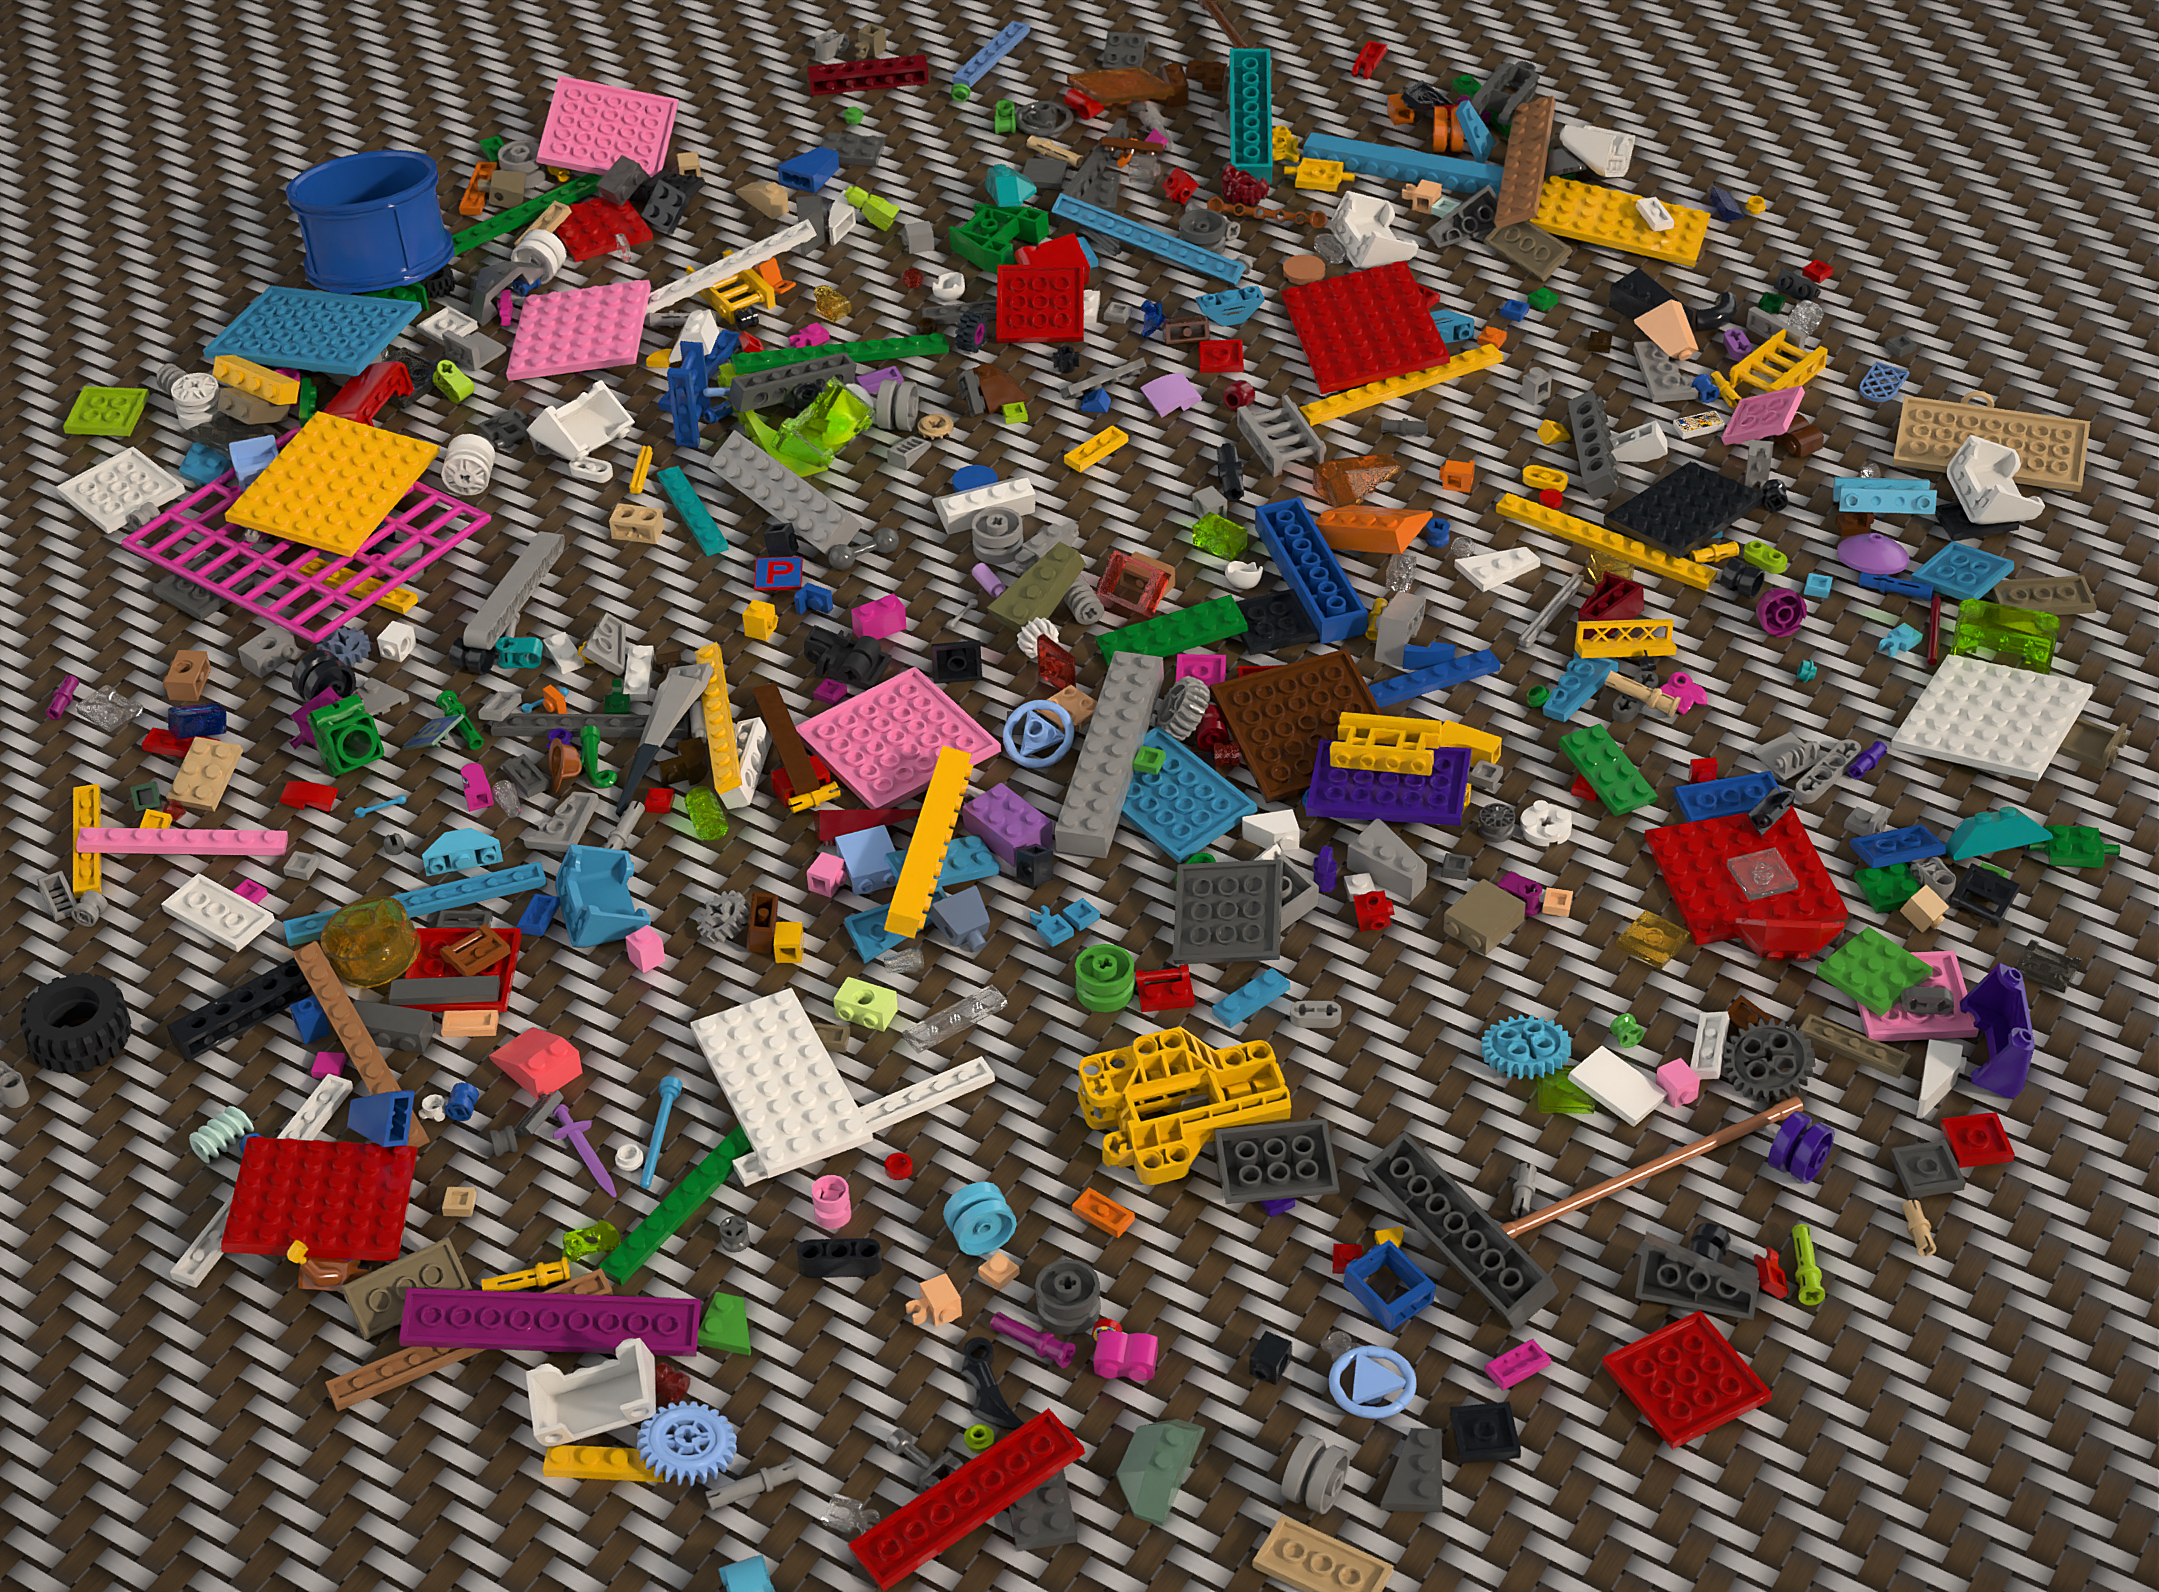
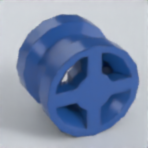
M1441 518L1428 521L1427 544L1438 548L1446 546L1449 543V522Z

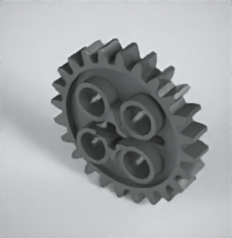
M1771 1018L1769 1025H1765L1763 1020L1759 1019L1758 1027H1755L1750 1022L1748 1023V1031L1739 1028L1740 1038L1731 1036L1733 1045H1726L1728 1054L1724 1055V1062L1726 1063L1724 1067L1725 1072L1728 1074L1729 1083L1734 1082L1736 1091L1743 1089V1097L1746 1098L1752 1093L1754 1102H1757L1760 1096H1763L1766 1104L1770 1101V1097H1774L1777 1103H1780V1095H1785L1786 1098L1790 1099V1091L1793 1090L1798 1094L1801 1093L1799 1084L1809 1085L1807 1077H1813L1812 1067H1816L1815 1058H1813L1815 1057L1814 1048H1810L1811 1040L1810 1038L1805 1039L1803 1030L1796 1033L1795 1024L1786 1028L1785 1020H1782L1779 1025H1775L1774 1019ZM1779 1044L1786 1045L1783 1048H1776ZM1752 1049L1759 1050L1756 1053H1748ZM1784 1068H1790V1069H1791V1070L1788 1071V1072H1782V1071H1781V1070L1784 1069ZM1757 1073L1764 1074L1761 1077H1753V1075Z

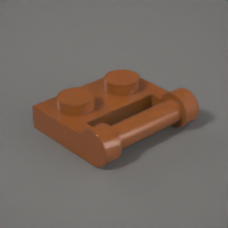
M486 924L477 927L476 932L452 946L446 945L439 950L443 960L446 963H450L464 977H471L511 953L510 946Z

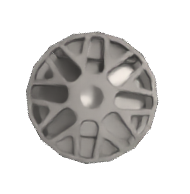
M1493 803L1484 806L1480 810L1478 831L1483 839L1499 843L1505 842L1513 836L1515 813L1509 806Z

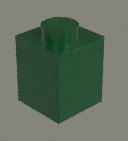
M154 781L130 787L135 812L140 813L145 812L146 809L163 808L157 782Z

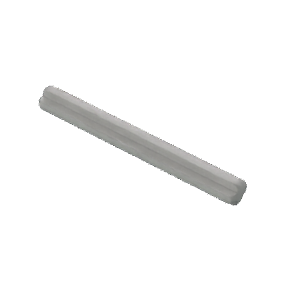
M1575 573L1520 635L1518 642L1520 646L1529 648L1584 584L1583 575Z

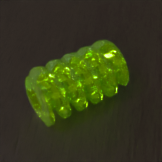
M700 786L690 790L685 796L684 803L697 835L704 840L710 841L723 837L727 833L728 823L725 820L716 795L707 786Z

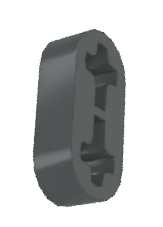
M1912 986L1905 988L1900 994L1901 1006L1904 1011L1909 1013L1942 1015L1950 1013L1954 1008L1953 993L1946 988Z

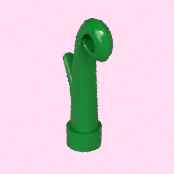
M592 725L583 727L580 730V741L582 744L580 760L582 768L585 765L588 780L592 785L601 789L609 788L616 782L617 774L612 770H603L598 773L600 730Z

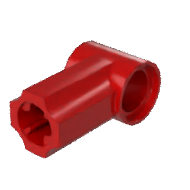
M1072 88L1067 91L1064 97V103L1076 109L1083 120H1089L1104 111L1103 101L1098 96L1090 98Z

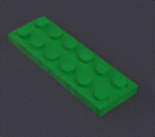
M1230 594L1096 636L1095 640L1109 669L1115 651L1166 657L1248 631V626Z

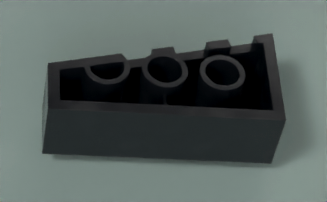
M1639 267L1610 287L1609 307L1632 320L1669 300L1680 302ZM1680 302L1691 328L1693 311Z

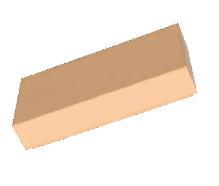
M498 1010L444 1011L441 1035L442 1037L496 1036L499 1018Z

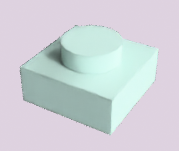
M1442 197L1431 206V214L1443 218L1460 203Z

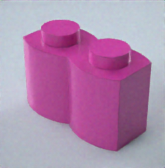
M1118 1331L1099 1332L1094 1355L1095 1374L1107 1379L1123 1376L1134 1381L1154 1379L1158 1354L1157 1337L1144 1333L1127 1335Z

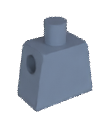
M976 885L932 904L929 917L953 946L957 947L968 942L973 952H978L986 947L987 943L983 935L988 931L990 919Z

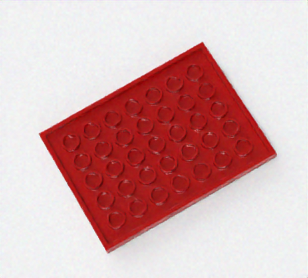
M1406 260L1396 261L1380 267L1376 266L1360 272H1352L1340 277H1332L1319 282H1311L1307 285L1291 287L1281 291V298L1321 395L1451 363L1447 348Z

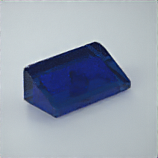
M1711 186L1710 200L1724 221L1743 219L1744 214L1732 195L1727 191Z

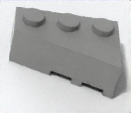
M1398 591L1395 597L1389 600L1388 606L1383 608L1381 616H1377L1375 623L1378 636L1374 661L1403 667L1405 644L1408 643L1410 637L1415 638L1424 617L1426 597Z
M1375 819L1348 845L1347 868L1357 874L1370 873L1373 882L1409 901H1412L1426 887L1427 864L1380 819Z

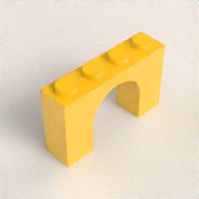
M1446 720L1442 725L1441 747L1471 748L1470 765L1476 766L1480 759L1496 764L1500 758L1501 737ZM1467 783L1463 813L1470 803L1471 784Z

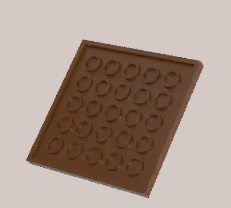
M1347 648L1210 685V693L1219 707L1223 719L1266 804L1303 794L1310 789L1320 739L1338 740V725H1340L1341 712L1383 716Z

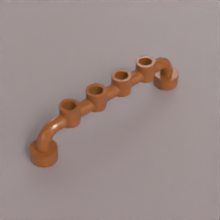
M1212 197L1207 202V209L1218 213H1234L1239 217L1249 215L1259 220L1271 218L1281 223L1285 221H1293L1299 225L1308 223L1315 228H1323L1328 220L1326 214L1322 211H1314L1311 215H1307L1301 211L1290 213L1283 209L1268 210L1262 206L1253 208L1246 207L1241 203L1235 205L1225 204L1219 197ZM1242 206L1243 211L1238 214L1237 208ZM1260 209L1263 210L1262 216L1257 215V212ZM1280 212H1283L1284 214L1282 219H1278V214ZM1300 215H1304L1302 222L1298 221Z

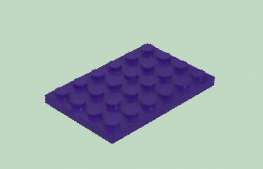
M1320 739L1306 804V816L1365 820L1380 819L1381 821L1461 826L1472 756L1471 748L1441 746L1438 749L1425 748V750H1434L1432 773L1430 776L1332 767L1330 765L1331 743L1333 741H1346ZM1375 743V745L1396 747V745Z

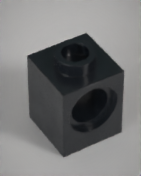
M792 523L770 525L763 533L769 557H793L799 549Z
M1038 844L1017 849L1016 879L1027 883L1031 887H1039L1042 883L1053 880V850Z
M1265 1331L1250 1354L1249 1374L1255 1376L1260 1381H1267L1277 1385L1292 1360V1341Z

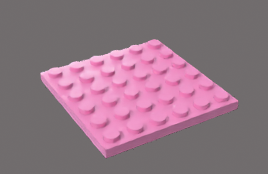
M559 76L537 154V163L604 176L622 155L640 163L642 169L650 177H653L663 169L679 99Z
M635 280L628 283H614L607 286H593L591 288L572 289L570 291L551 292L542 295L533 294L525 297L506 373L508 380L636 364L651 290L649 280Z
M916 667L795 726L801 742L814 755H817L821 762L870 809H891L928 790L942 745L971 753L969 764L973 765L1001 752V744Z

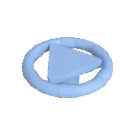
M1038 699L1019 706L1008 717L1003 730V744L1007 754L1015 762L1027 768L1039 769L1057 763L1070 750L1074 739V724L1070 714L1062 706L1050 700ZM1032 710H1050L1056 713L1061 718L1065 734ZM1027 713L1021 751L1019 753L1013 742L1012 732L1016 723ZM1063 741L1054 754L1043 759L1026 758L1028 755Z
M1368 1345L1349 1350L1336 1360L1329 1374V1388L1336 1403L1349 1413L1361 1418L1380 1419L1399 1413L1413 1400L1416 1391V1376L1410 1363L1397 1352L1381 1346ZM1367 1357L1384 1358L1398 1366L1404 1379ZM1356 1360L1353 1398L1351 1401L1347 1398L1340 1385V1375L1352 1361ZM1405 1388L1395 1402L1384 1407L1358 1405L1363 1402L1377 1404L1382 1401L1385 1394Z

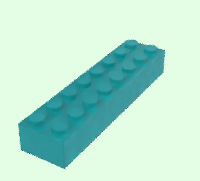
M1230 49V164L1234 165L1238 171L1246 170L1259 181H1261V178H1265L1268 184H1272L1270 49Z

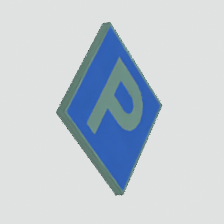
M459 714L433 719L402 747L403 750L429 746L432 748L440 747L438 741L448 740L447 733L464 718V715Z

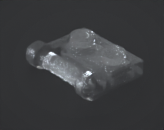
M105 685L77 704L76 709L78 714L111 732L132 716H140L143 712V705L136 701L128 700L118 694L113 687ZM111 700L123 708L121 709L109 701Z

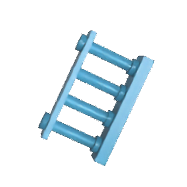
M1834 477L1832 500L1839 502V511L1935 514L1937 490H1929V479Z

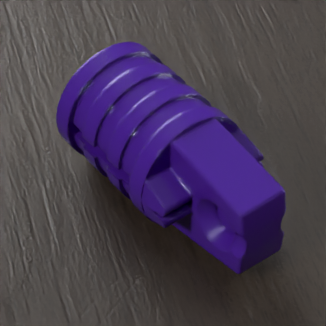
M1322 846L1318 858H1314L1313 881L1319 886L1320 892H1330L1336 887L1337 862L1333 860V848Z

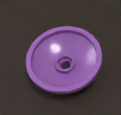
M1878 533L1851 536L1839 543L1837 547V556L1841 562L1865 573L1894 574L1906 569L1909 563V555L1900 544Z

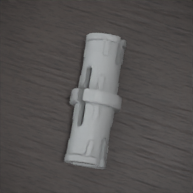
M1522 1163L1518 1167L1517 1182L1514 1183L1512 1189L1514 1199L1511 1213L1515 1217L1518 1216L1519 1208H1521L1520 1218L1529 1215L1530 1200L1535 1194V1186L1533 1184L1537 1168L1533 1164H1530L1528 1173L1526 1172L1527 1163Z

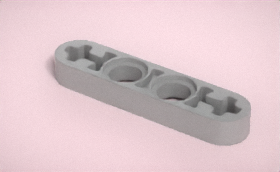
M1850 739L1839 742L1796 783L1795 798L1799 802L1806 804L1815 802L1858 760V755L1861 753V745L1857 741ZM1832 762H1833V763H1838V764H1840L1841 766H1840V767H1834V766L1829 765V763H1832ZM1815 776H1824L1827 779L1819 780L1816 779Z

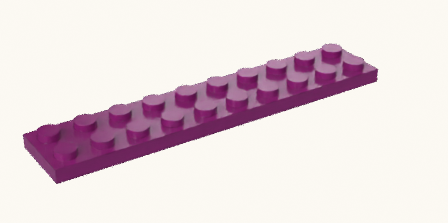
M407 1288L399 1342L400 1346L616 1354L615 1350L622 1341L640 1338L652 1355L697 1357L701 1299Z

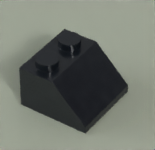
M980 640L931 644L934 684L983 680Z

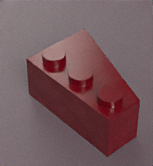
M1605 571L1601 583H1597L1594 587L1595 592L1593 595L1588 596L1578 611V622L1632 620L1645 610L1643 586ZM1611 628L1604 635L1608 638L1610 635L1616 632L1618 628ZM1584 629L1583 638L1591 639L1598 632L1595 629Z

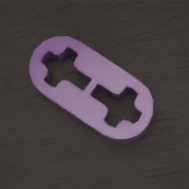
M1729 329L1725 331L1723 341L1725 348L1735 361L1741 362L1752 353V345L1741 330Z

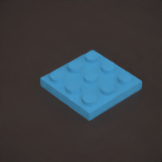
M1952 541L1911 575V581L1934 585V591L1974 604L2014 570V561Z

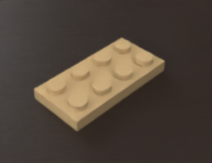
M1281 1515L1253 1559V1568L1304 1592H1382L1393 1574V1565L1284 1515Z

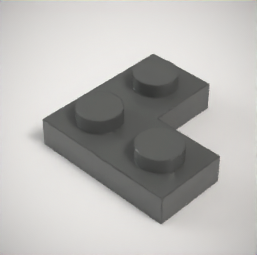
M973 369L965 370L956 378L961 400H967L970 416L973 418L980 416L984 412L985 402L983 396H979L978 387L980 383L977 374L973 373Z

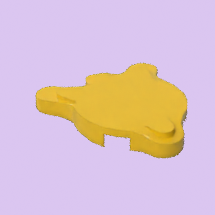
M1283 125L1272 129L1273 161L1288 159L1292 162L1300 161L1301 155L1297 151V136L1292 137L1291 131Z

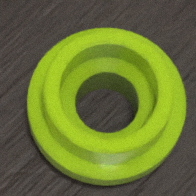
M973 1425L966 1430L964 1443L973 1453L981 1454L993 1445L994 1433L986 1425Z

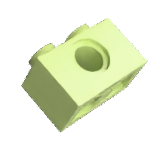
M847 977L834 997L835 1017L884 1032L898 1011L896 991Z

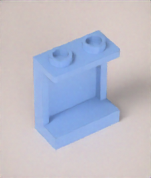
M274 435L229 443L231 460L241 492L246 491L279 454Z
M885 825L835 837L837 856L845 860V868L852 883L854 896L867 894L886 887H894L898 884L891 872L890 865L885 859L886 853L896 852Z

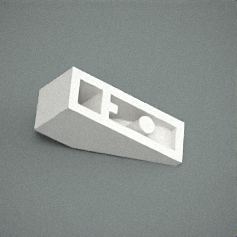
M1656 420L1609 437L1614 447L1612 453L1616 461L1647 462L1659 459L1667 454V439Z
M1929 1039L1916 1118L1923 1119L1956 1085L1958 1073L1964 1074L1967 1058L1961 1057L1963 1045Z

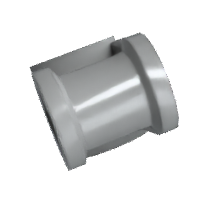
M829 29L815 37L816 59L827 61L845 51L849 46V36L838 34L834 29Z
M1936 856L1932 857L1929 862L1912 864L1910 871L1921 888L1927 884L1946 904H1949L1954 895L1955 874Z
M0 1061V1101L11 1108L21 1107L30 1098L24 1079L19 1072L10 1068L3 1061Z

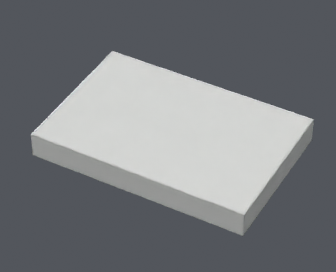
M1603 1046L1599 1047L1574 1068L1568 1076L1569 1081L1633 1127L1660 1105L1668 1092Z

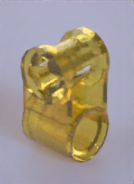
M820 285L814 289L813 292L816 297L815 311L826 317L830 322L835 323L852 312L850 301L831 287Z

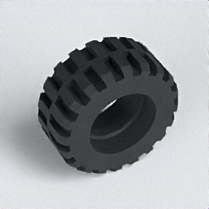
M71 973L66 974L67 977L64 978L56 977L52 979L51 983L41 985L38 988V992H33L29 996L28 1002H25L20 1016L21 1029L32 1058L42 1067L48 1070L53 1069L54 1072L62 1074L64 1071H68L69 1074H78V1071L85 1070V1072L92 1071L93 1067L98 1065L102 1067L108 1063V1059H114L120 1053L119 1049H123L128 1042L132 1028L123 994L114 982L109 979L106 980L105 977L97 974L92 976L90 973H81V975ZM91 1018L82 1025L72 1028H61L73 1020Z

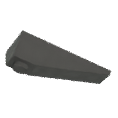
M1487 185L1458 205L1425 232L1437 249L1489 234L1496 227L1494 221L1498 196L1491 186Z

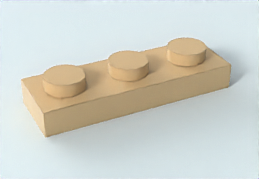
M554 201L514 243L515 246L531 230L541 229L552 233L572 212L569 206Z

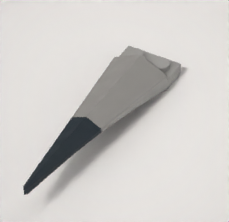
M709 663L670 668L666 680L659 685L615 812L619 818L622 816L640 780L662 744L682 716L706 689L714 669Z

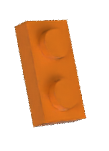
M1088 1188L1072 1204V1213L1117 1239L1135 1221V1213L1091 1188Z

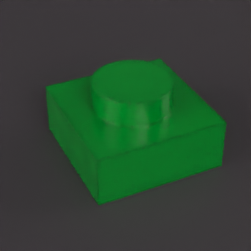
M1542 287L1528 295L1527 303L1543 312L1558 304L1559 296Z

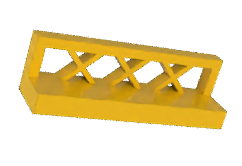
M1672 619L1577 622L1575 650L1581 658L1644 656V650H1647L1648 656L1676 655L1677 646L1672 641L1674 621ZM1659 626H1666L1665 637H1654L1651 633ZM1635 627H1641L1644 630L1637 638H1631L1628 635ZM1611 628H1618L1621 631L1615 638L1608 639L1604 635ZM1584 629H1595L1598 632L1591 639H1583Z

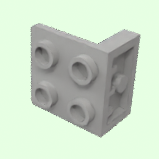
M450 330L442 333L445 354L474 371L482 368L507 351L506 346L480 332H475L466 339Z

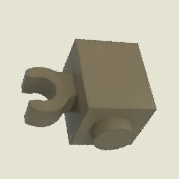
M868 23L858 31L859 42L855 45V48L859 49V52L856 54V57L864 59L867 55L876 57L887 49L884 27Z

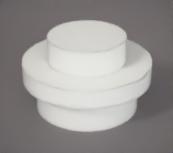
M633 1144L623 1145L615 1156L616 1165L626 1171L637 1169L644 1160L642 1151Z

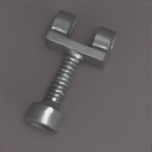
M903 1428L895 1430L887 1441V1447L896 1455L904 1452L926 1470L919 1477V1486L923 1491H927L939 1483L940 1480L938 1478L945 1472L950 1475L964 1466L949 1451L935 1463L911 1444L912 1435Z

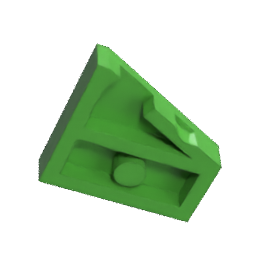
M719 1292L715 1293L699 1328V1345L750 1356L751 1347L744 1298Z

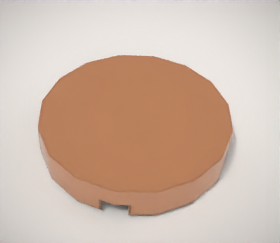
M1312 255L1292 256L1283 264V276L1287 277L1289 282L1297 285H1307L1316 280L1319 282L1325 276V264L1321 259Z

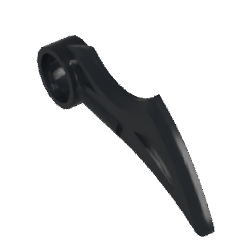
M983 1337L970 1339L964 1346L965 1358L961 1375L973 1384L977 1394L976 1402L970 1413L990 1424L1017 1430L1025 1423L1008 1406L999 1390L990 1367L994 1360L992 1343ZM976 1349H984L987 1352L982 1358H974L971 1355Z

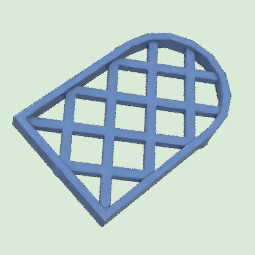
M1876 361L1861 381L1860 394L1864 398L1875 402L1891 400L1908 378L1910 372ZM1891 371L1893 375L1887 376L1884 372ZM1879 373H1881L1882 376H1883V377H1877V378H1876V376H1875L1874 374H1879ZM1896 378L1897 381L1891 382L1889 379ZM1886 380L1887 383L1881 384L1879 381ZM1874 381H1875L1876 384H1877V385L1870 386V384H1869L1868 382H1874ZM1890 386L1891 390H1885L1883 387ZM1880 388L1881 391L1875 392L1873 389ZM1864 390H1870L1871 393L1867 394ZM1882 394L1885 395V397H1878V396H1877V395H1882Z

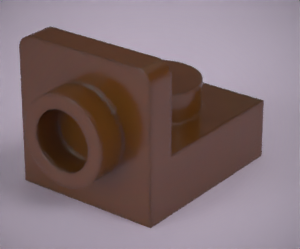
M1858 512L1836 515L1835 523L1842 537L1870 533L1871 524L1874 523V513Z

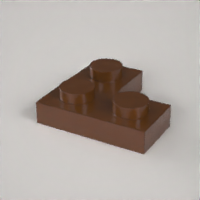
M1201 60L1188 61L1185 75L1186 78L1203 79L1202 90L1222 91L1228 71V63H1221L1219 61L1202 62Z

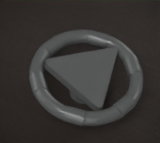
M1038 101L1020 108L1015 115L1016 126L1022 132L1038 137H1048L1066 131L1073 122V114L1063 104L1052 101ZM1032 110H1036V113H1034V114H1031V113L1027 114L1028 112H1030V111H1032ZM1058 110L1066 117V120L1056 127Z

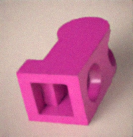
M469 763L463 766L461 776L469 812L494 805L491 788L482 766L478 763Z

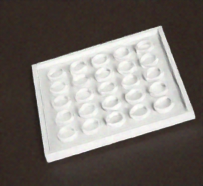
M1948 654L1893 737L1892 748L2039 781L2091 696L2093 685Z

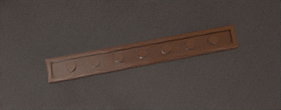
M776 682L752 688L755 701L795 795L798 796L819 790L818 778Z

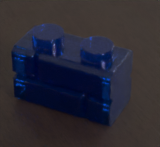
M217 702L182 706V708L179 706L169 707L168 729L177 739L226 734L227 713Z

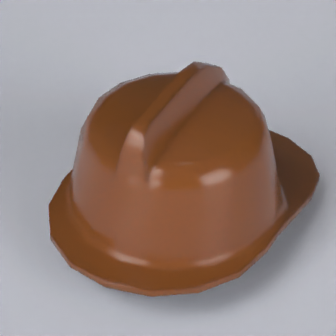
M558 738L553 739L549 749V767L552 775L553 793L558 791L562 780L576 777L582 769L577 749L571 745L562 744Z

